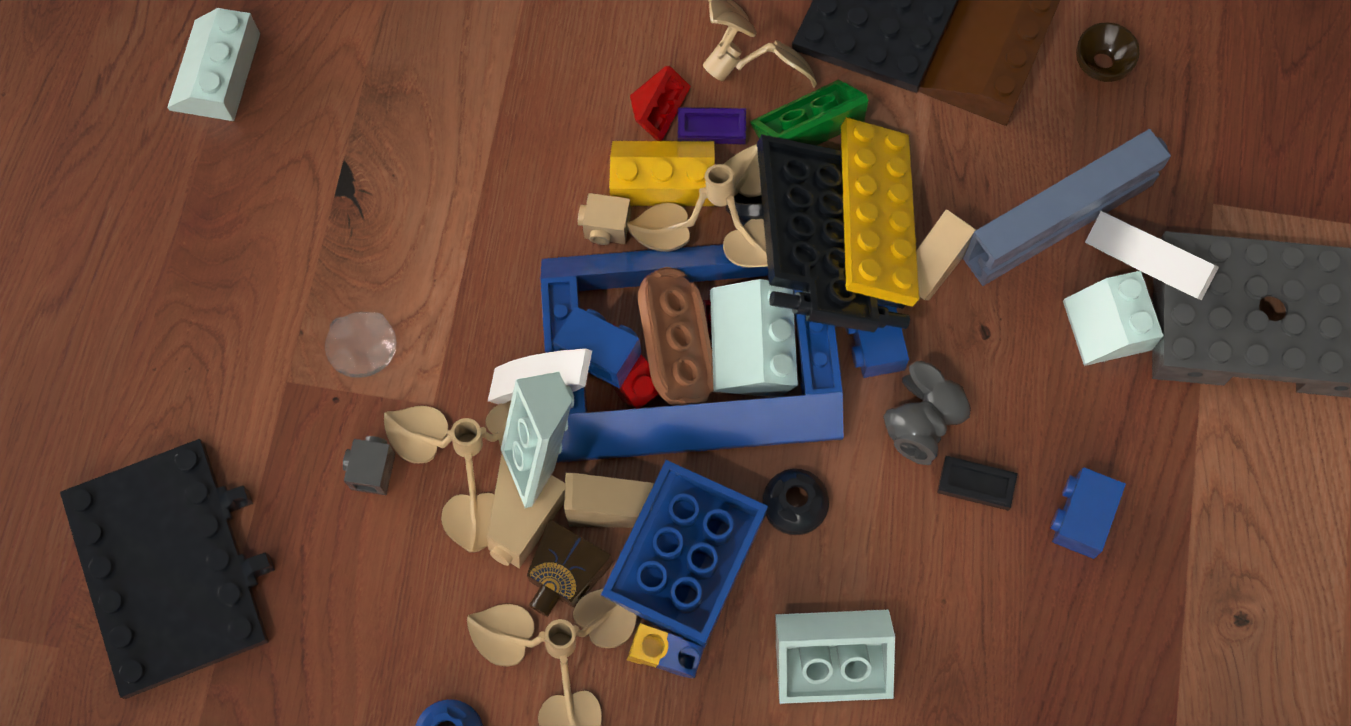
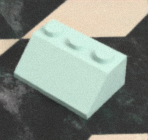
M216 8L194 21L167 107L169 111L229 121L235 120L260 37V32L250 13Z
M758 279L713 287L710 290L713 392L781 397L798 385L794 313L792 309L770 306L769 304L772 291L793 294V289L769 285V280Z
M560 372L521 378L515 381L501 451L525 508L533 506L555 469L558 454L562 452L561 442L564 431L568 429L570 408L574 406L572 389L570 386L565 385Z
M889 610L775 614L780 704L894 698L895 633Z

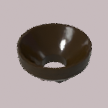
M1110 22L1094 24L1082 33L1076 49V57L1080 68L1091 78L1103 82H1114L1126 77L1136 66L1140 55L1139 44L1135 36L1125 27ZM1105 54L1112 59L1113 65L1109 68H1101L1096 65L1094 56Z

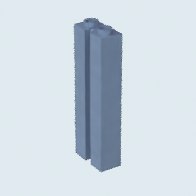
M1148 129L974 231L963 260L982 286L988 284L1096 220L1101 211L1107 213L1153 186L1160 175L1158 171L1165 167L1171 157L1167 145L1161 138L1156 137L1151 129Z

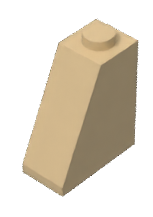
M947 209L916 251L919 299L920 297L927 301L931 299L963 259L973 233L976 231L975 228Z
M503 454L501 455L487 535L488 550L491 551L490 555L496 561L506 566L511 563L520 569L543 535L550 519L553 520L563 506L565 483L551 475L533 506L525 508Z
M566 473L564 511L569 526L633 528L654 483Z

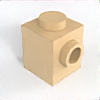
M588 193L587 204L580 205L578 214V225L583 226L584 238L600 245H607L610 242L626 244L627 222H630L631 217L630 199Z

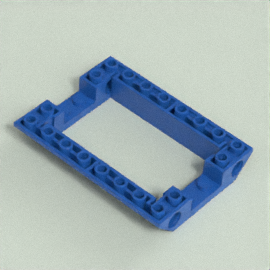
M723 244L684 247L669 252L646 250L542 259L540 280L545 353L555 351L553 345L554 338L574 307L580 308L578 288L579 291L637 287L641 285L646 276L664 267H671L682 271L687 275L684 278L689 282L768 276V266L754 268L738 266L725 256ZM793 290V295H795L796 292H803V291ZM796 314L801 358L800 383L801 392L805 395L586 413L585 387L574 391V406L570 408L568 429L564 431L561 442L562 452L558 454L556 463L842 440L844 438L843 390L835 326L806 321V315Z

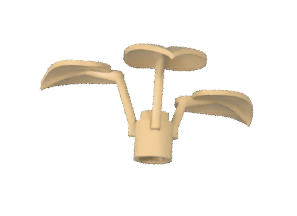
M708 0L711 23L728 26L721 42L703 63V67L716 79L724 81L735 67L741 70L745 64L770 51L809 78L813 88H815L817 82L807 61L794 49L778 40H775L774 43H768L745 58L740 59L739 56L742 54V51L732 40L738 31L754 37L757 34L756 29L749 22L744 10L733 0Z
M757 144L734 155L724 164L713 165L705 172L706 187L699 189L700 196L690 219H688V214L683 207L675 203H662L647 209L636 219L627 222L628 230L642 245L655 251H674L682 248L690 241L688 227L695 225L704 201L708 198L716 206H729L734 225L738 229L728 233L723 241V250L728 260L738 266L748 268L768 266L764 220L751 219L743 226L734 201V196L738 192L745 197L761 195Z
M511 401L497 405L487 415L486 426L492 434L488 433L485 427L480 428L475 420L469 418L456 421L451 430H448V423L444 414L429 406H414L399 411L385 412L384 425L389 442L396 453L406 461L418 464L427 463L435 457L437 447L445 448L451 441L455 452L465 457L470 496L456 495L446 503L442 511V525L446 534L468 552L475 553L487 547V535L494 494L482 493L476 495L472 457L481 451L483 446L482 438L490 442L499 440L501 447Z
M603 589L590 592L578 601L573 611V618L577 625L573 626L570 622L563 619L554 620L546 627L545 632L541 631L539 636L533 640L529 639L534 634V621L529 612L518 605H497L482 612L470 614L467 617L469 633L475 647L485 659L495 665L506 667L517 665L525 656V646L533 648L542 642H545L546 650L552 657L560 659L565 696H551L543 703L538 716L539 726H601L602 711L596 697L589 691H579L571 694L567 657L576 648V636L585 637L589 634L591 641L596 646L615 648L624 644L633 634L637 615L601 596Z

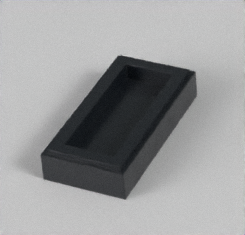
M945 456L937 493L1009 511L1018 473Z

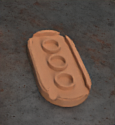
M664 267L646 276L638 291V305L651 379L659 395L671 406L705 403L708 400L709 394L713 392V363L703 300L694 282L689 283L684 278L687 276L686 274L675 268Z

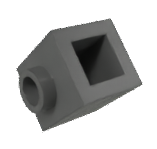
M366 436L365 440L353 439L352 448L346 450L343 458V470L346 471L344 482L351 490L387 495L396 455L390 444H387L385 439L374 436Z

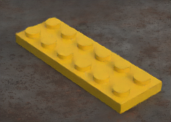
M846 117L841 125L846 290L913 307L919 300L909 134Z

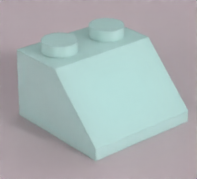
M1141 271L1106 278L1063 300L1084 366L1152 351L1163 338V333Z

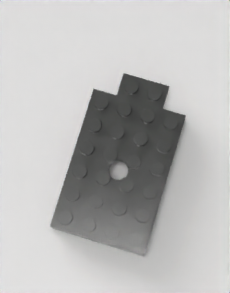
M1169 231L1163 233L1160 239L1219 268L1202 300L1153 277V307L1163 333V338L1152 350V379L1224 386L1232 377L1296 383V393L1351 398V248ZM1264 297L1279 299L1285 306V317L1279 321L1269 320L1268 316L1259 309L1260 300Z

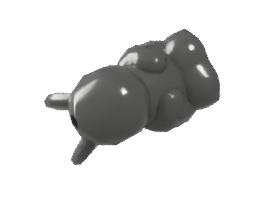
M916 361L909 366L910 375L904 376L902 383L910 392L919 397L922 402L907 403L897 408L888 409L883 419L888 434L894 441V446L900 454L917 464L931 465L938 455V443L941 441V436L946 434L947 426L962 424L970 418L971 406L960 384L946 380L941 371L932 364Z

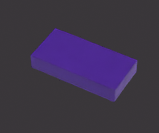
M678 107V141H714V144H746V108Z

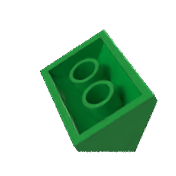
M838 79L750 121L759 139L761 135H767L817 146L840 135L841 125L846 117L864 122L869 100L867 94Z

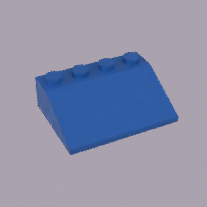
M665 460L601 596L664 631L682 637L683 640L695 643L705 649L763 523L768 506Z

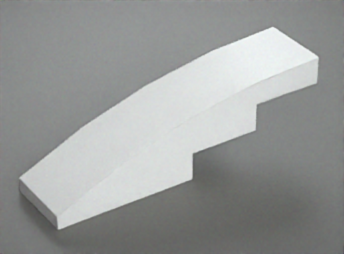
M1102 211L1085 243L1200 300L1203 299L1219 268Z
M592 350L554 351L527 356L500 365L494 370L488 402L499 405L511 401L516 379L560 372L565 385L570 386L572 392L577 391L586 385Z

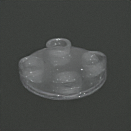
M356 312L345 317L335 318L330 324V331L325 342V352L330 364L341 374L356 378L368 377L384 369L392 360L396 350V335L392 326L382 314Z

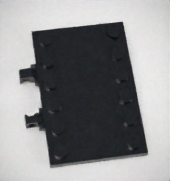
M201 439L60 492L120 698H130L269 642L251 588L258 585L257 577L275 571L271 556L266 552L246 559L244 554H240L230 524V520L233 519L231 512L253 504L249 490L245 486L227 490L225 486L218 487L205 444Z

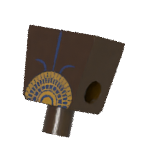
M550 519L527 573L529 581L539 587L529 606L546 617L550 615L558 600L574 608L578 601L590 591L613 563L611 555Z

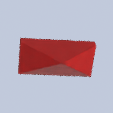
M665 66L630 95L635 121L654 139L662 141L678 112V107L680 108L691 86L671 66Z

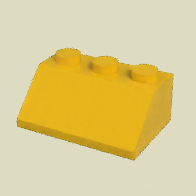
M612 141L609 181L610 196L630 199L631 206H655L662 203L696 206L700 196L699 189L706 187L705 172L709 167L715 165L714 141ZM706 198L703 206H714V204Z

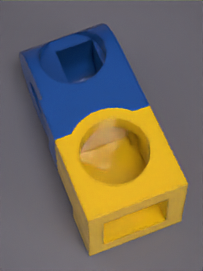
M640 623L637 627L627 661L640 665L645 664L679 676L695 678L704 648L683 640L682 637Z

